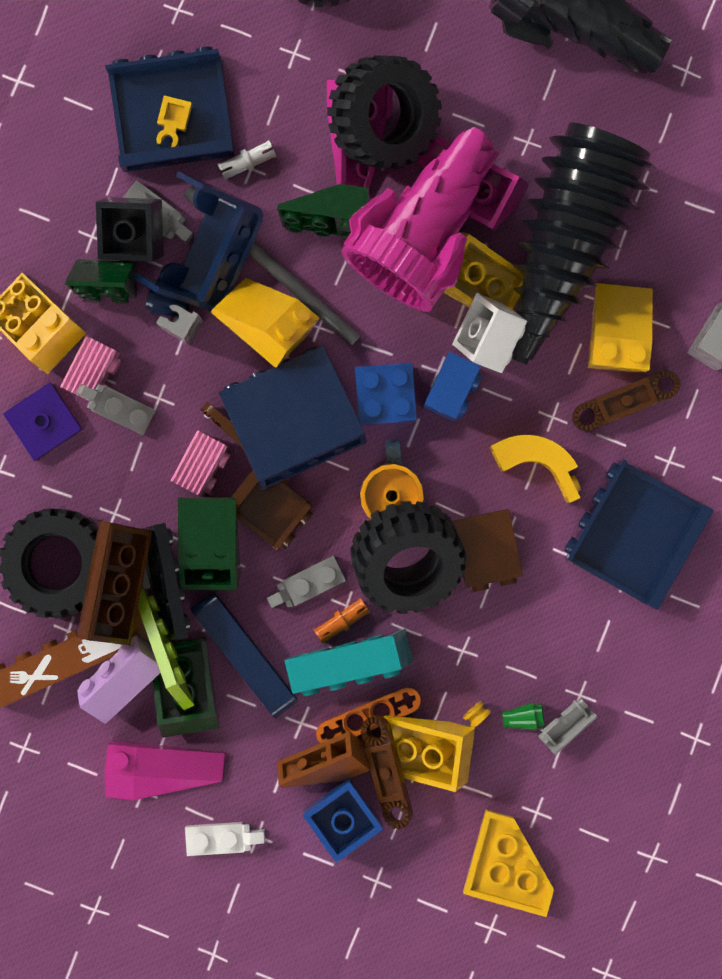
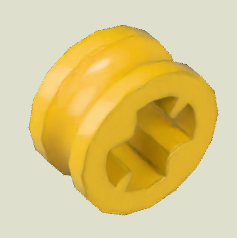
M482 701L476 703L463 716L465 721L469 720L471 722L470 726L473 728L478 726L491 713L489 709L483 708L484 703Z

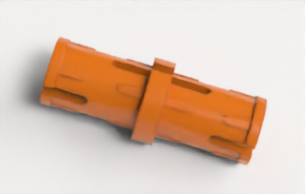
M360 597L343 611H336L334 617L313 630L324 645L343 630L345 632L350 630V625L371 612Z

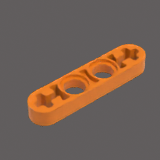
M402 687L329 718L319 724L316 732L317 740L319 743L329 740L328 737L323 738L321 736L325 731L324 727L329 726L330 729H335L339 727L336 721L342 719L343 728L346 732L350 731L355 736L361 735V728L359 730H352L347 725V719L349 716L357 714L365 721L369 717L374 716L373 709L378 703L388 705L390 709L388 716L403 717L413 713L420 706V695L413 687ZM405 692L409 696L415 695L416 699L412 701L413 706L407 707L406 704L397 706L401 712L394 714V707L389 698L395 697L396 703L403 699L402 694ZM373 723L370 726V730H373L380 726H378V724ZM342 730L336 732L334 734V737L341 735Z

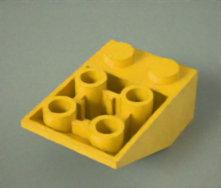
M23 273L0 295V331L33 364L47 375L86 334L75 321Z

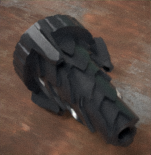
M491 0L489 5L491 13L502 20L503 32L511 38L534 45H543L549 49L553 44L550 32L552 31L576 43L584 44L603 58L608 55L629 69L640 73H646L647 71L650 73L655 72L661 65V61L672 42L671 38L652 26L653 22L645 14L625 0Z

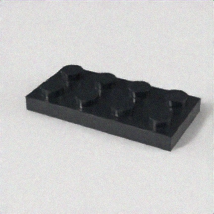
M166 523L142 528L153 531L148 561L155 597L160 606V611H158L159 617L164 620L169 631L167 638L168 640L187 638V631L190 630V621L188 615L183 613L181 602H184L185 597L182 586L177 583L176 574L179 573V566L176 557H172L170 546L173 545L172 532L170 528L167 529Z

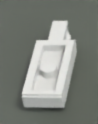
M243 822L188 825L185 827L187 856L243 853L244 851H250L251 845L265 843V829L250 830L249 824H243Z

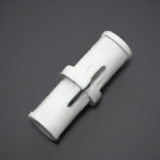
M268 140L248 151L245 149L241 150L240 155L218 163L221 171L232 167V169L222 173L225 181L247 169L250 172L254 170V166L276 158L274 149L262 154V152L272 148L270 141Z

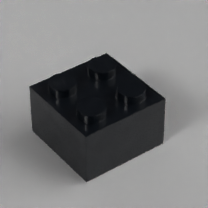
M107 197L95 202L98 259L153 262L164 256L162 199Z

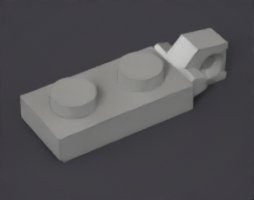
M137 180L123 197L161 199ZM162 200L163 237L172 240L176 235L188 244L194 235L183 226L186 219L176 209Z
M80 384L76 392L77 395L89 400L87 408L91 409V411L141 435H144L155 413L154 409L105 385L98 384L96 389L93 390Z
M332 556L283 580L282 583L277 585L280 591L267 597L271 608L283 602L289 608L345 582L346 579L335 557Z

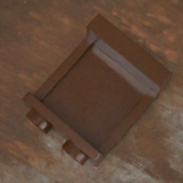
M253 470L231 497L236 498L237 519L270 544L276 551L281 547L286 550L296 537L292 532L298 524L304 527L313 515L309 511L312 505L282 482L262 490Z
M509 509L452 520L466 552L467 560L464 573L466 588L472 587V591L477 592L490 589L489 583L500 581L501 586L517 583V577H522L523 573Z

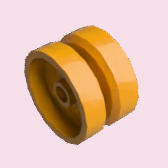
M396 464L382 465L371 471L363 481L360 492L361 506L370 519H372L371 514L377 510L379 512L385 510L387 505H401L402 501H411L412 504H416L417 501L423 502L424 499L422 485L417 476L408 468ZM391 490L395 491L397 499L393 502L388 501L386 497L387 492Z

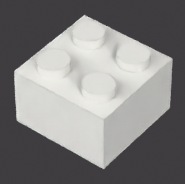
M476 293L452 345L472 362L502 373L505 366L512 359V352L518 340L521 339L525 332L527 320L507 305Z

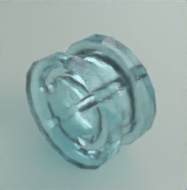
M395 439L394 443L386 440L387 465H391L393 462H397L398 465L402 464L399 439Z

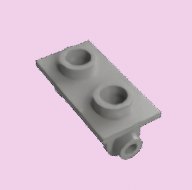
M581 698L577 701L573 700V703L561 713L562 716L558 719L555 718L547 727L542 728V733L538 735L554 755L560 752L598 718Z

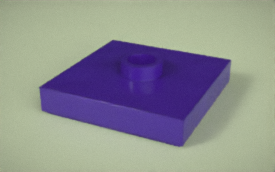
M51 382L3 413L34 461H37L83 430Z

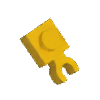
M168 96L163 97L157 124L164 127V130L160 131L157 135L156 141L158 146L162 147L163 140L166 137L173 139L171 147L179 146L177 131L186 132L193 106L192 102Z

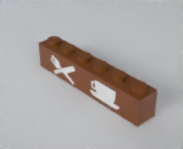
M137 609L132 638L137 634L145 641H149L140 612ZM78 629L66 634L68 640L58 644L57 640L54 639L41 645L42 652L33 656L30 651L14 658L15 664L8 667L5 666V663H1L0 708L112 658L118 652L121 644L77 638Z

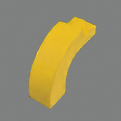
M519 435L509 437L489 447L501 472L524 462L538 463L552 473L566 503H571L580 498L578 494L581 491L580 484L574 475L570 477L568 473L578 466L571 455L557 443L540 436Z

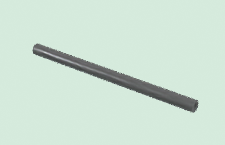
M193 185L184 193V197L192 204L196 190ZM254 241L249 255L348 344L353 346L360 339L361 335Z

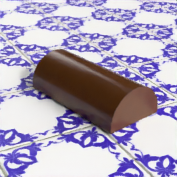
M99 522L77 638L131 645L153 531L111 522Z

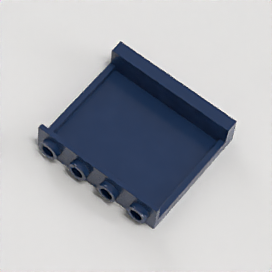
M205 46L197 48L196 52L191 53L178 50L168 53V56L164 57L144 55L137 61L129 62L128 59H117L112 61V64L105 65L109 75L120 155H118L119 165L123 172L235 156L221 57L218 49ZM164 96L192 102L193 105L186 132L177 131L179 146L171 147L173 142L171 137H166L163 140L162 147L158 146L156 141L158 133L164 130V127L157 124Z
M323 346L309 348L301 356L292 360L285 359L277 368L274 367L267 371L255 372L250 376V379L241 383H231L223 391L218 392L262 490L367 443L362 426Z
M625 459L619 460L618 464L613 462L608 469L605 477L609 478L604 489L599 487L594 494L592 502L595 505L590 513L585 512L578 523V527L581 529L576 538L572 536L564 548V552L567 554L564 559L645 605L658 610L714 510L704 504L700 505L629 465Z

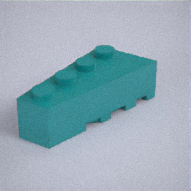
M404 628L396 630L390 636L384 637L380 634L361 640L360 643L352 641L335 646L334 649H330V647L292 656L284 661L292 694L302 692L303 696H309L319 693V688L329 686V690H336L346 687V682L356 680L357 684H363L373 681V676L383 674L384 678L400 675V670L412 663L413 657L406 629Z

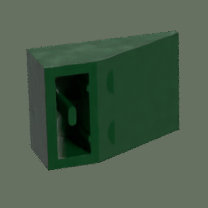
M338 184L280 203L277 206L282 227L293 233H302L305 230L312 231L315 235L321 237H330L332 234L342 236L346 240L351 233L349 219L361 207L371 201L369 188Z
M77 259L65 281V285L74 294H77L79 298H83L84 302L99 303L101 298L112 299V303L128 304L129 299H137V280L133 276L134 273H138V265L134 261Z
M178 497L179 585L182 586L183 590H237L241 566L236 498Z

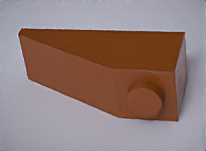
M348 731L277 761L278 784L281 788L344 781L370 771L365 744Z

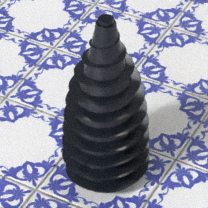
M571 122L567 127L565 135L551 136L549 138L550 142L559 151L557 156L542 158V162L551 170L549 177L535 178L536 184L544 190L543 198L528 200V203L537 211L536 219L522 221V224L532 232L531 241L517 242V245L527 253L526 263L514 265L523 274L522 286L513 288L520 295L519 310L515 312L527 320L523 336L518 340L512 352V359L526 365L529 360L534 359L546 338L550 337L549 334L559 321H566L563 314L571 304L583 305L577 297L583 287H597L590 278V275L596 268H609L601 257L607 249H621L612 239L616 230L631 229L622 220V217L626 210H641L631 200L635 190H650L640 179L645 168H655L649 161L651 154L647 150L620 136L581 123Z

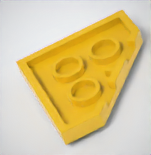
M486 809L463 894L547 917L554 888L513 816Z

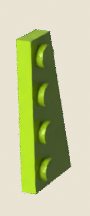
M142 587L138 610L165 687L183 710H186L195 705L187 688L183 671L177 663L176 651L167 638V634H169L168 628L164 620L160 619L157 613L160 611V606L154 595L149 596Z

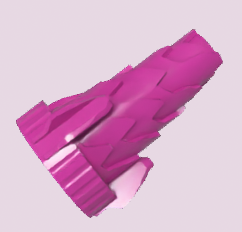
M476 127L459 134L447 150L443 149L439 156L423 169L412 187L406 186L397 201L396 193L387 188L382 194L374 197L361 207L349 219L351 233L345 240L341 250L343 258L374 287L396 301L416 310L430 312L445 289L454 287L457 283L467 238L458 232L473 211L469 207L480 189V182L500 154V152L493 148V143L484 135L485 133Z

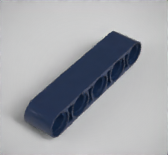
M214 591L190 608L199 623L275 719L298 702L295 694H292L289 686Z

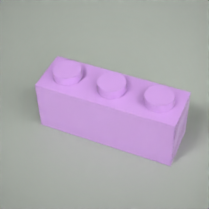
M136 634L131 639L130 646L121 645L118 652L110 660L103 662L91 678L81 683L77 690L80 708L104 724L110 721L160 674L151 644Z

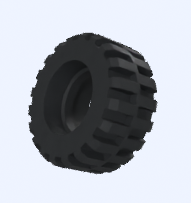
M374 55L373 57L361 58L357 63H351L346 67L345 72L347 74L338 76L335 81L338 87L330 92L329 99L332 100V107H327V116L332 117V123L328 124L330 133L337 135L334 138V142L338 148L345 149L344 155L364 166L400 169L404 168L406 164L412 165L419 159L417 155L424 156L430 149L428 146L429 142H435L438 135L435 132L436 127L441 125L442 118L438 117V111L442 109L441 100H437L436 94L439 93L437 85L429 82L432 80V76L427 70H421V65L417 62L407 60L406 57ZM387 84L395 91L399 99L400 118L395 130L387 138L380 140L371 128L369 107L375 93Z
M402 501L401 505L397 506L390 504L385 506V510L381 512L377 510L371 514L372 519L369 521L365 520L359 527L360 532H356L354 535L353 545L350 548L352 565L364 596L369 598L373 605L381 606L383 610L389 612L397 610L399 614H407L408 611L412 610L414 613L422 612V608L428 606L432 608L438 605L439 600L447 599L451 595V589H456L461 582L460 577H463L465 573V562L467 560L464 546L451 518L446 513H442L440 508L434 505L428 507L427 503L419 501L416 504H412L411 501ZM413 547L429 548L428 553L413 565L402 568L386 566L392 557L405 549Z
M49 508L27 514L25 519L18 520L13 525L14 529L11 532L6 533L3 539L5 545L3 548H0V557H2L0 573H2L4 579L1 582L3 589H8L11 594L9 598L14 604L19 603L22 606V610L27 613H35L37 617H53L55 619L81 612L98 532L96 523L92 519L84 517L82 513L66 509ZM50 536H61L71 540L81 554L82 568L78 579L71 586L62 590H51L40 585L31 569V556L35 546L41 540Z

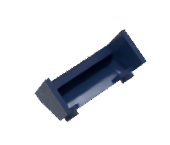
M178 171L176 177L197 187L193 196V204L197 210L205 213L203 221L183 265L175 262L165 265L157 280L138 273H134L133 278L158 294L212 311L233 290L262 225L263 212L259 207Z

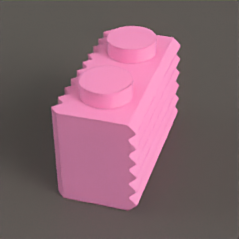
M85 336L60 387L76 394L80 384L93 390L96 389L98 384L108 387L105 382L109 374L114 375L121 363V360L118 359L120 353Z
M197 430L171 481L200 497H203L205 493L210 495L217 483V479L214 476L218 468L224 469L230 459L231 454L227 453L229 447Z

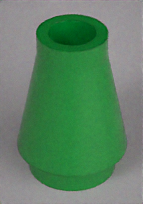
M532 702L508 711H502L504 728L538 730V727H545L542 704Z

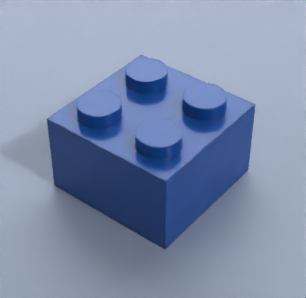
M449 352L425 401L423 409L451 422H454L457 417L462 419L470 404L466 397L469 392L474 393L483 376L478 373L481 366Z
M412 363L355 367L358 416L361 426L416 422Z
M351 778L343 781L303 810L302 816L336 863L383 830V822Z

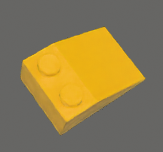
M458 232L467 238L462 267L455 286L445 289L443 293L469 308L476 293H479L513 309L520 297L513 288L522 286L523 274L514 265L469 233Z
M245 278L211 311L214 316L275 368L310 334L319 320V317L298 299L248 278Z
M596 283L588 368L635 373L649 371L652 349L653 289Z
M384 716L390 723L405 779L457 792L468 782L475 728L449 721Z

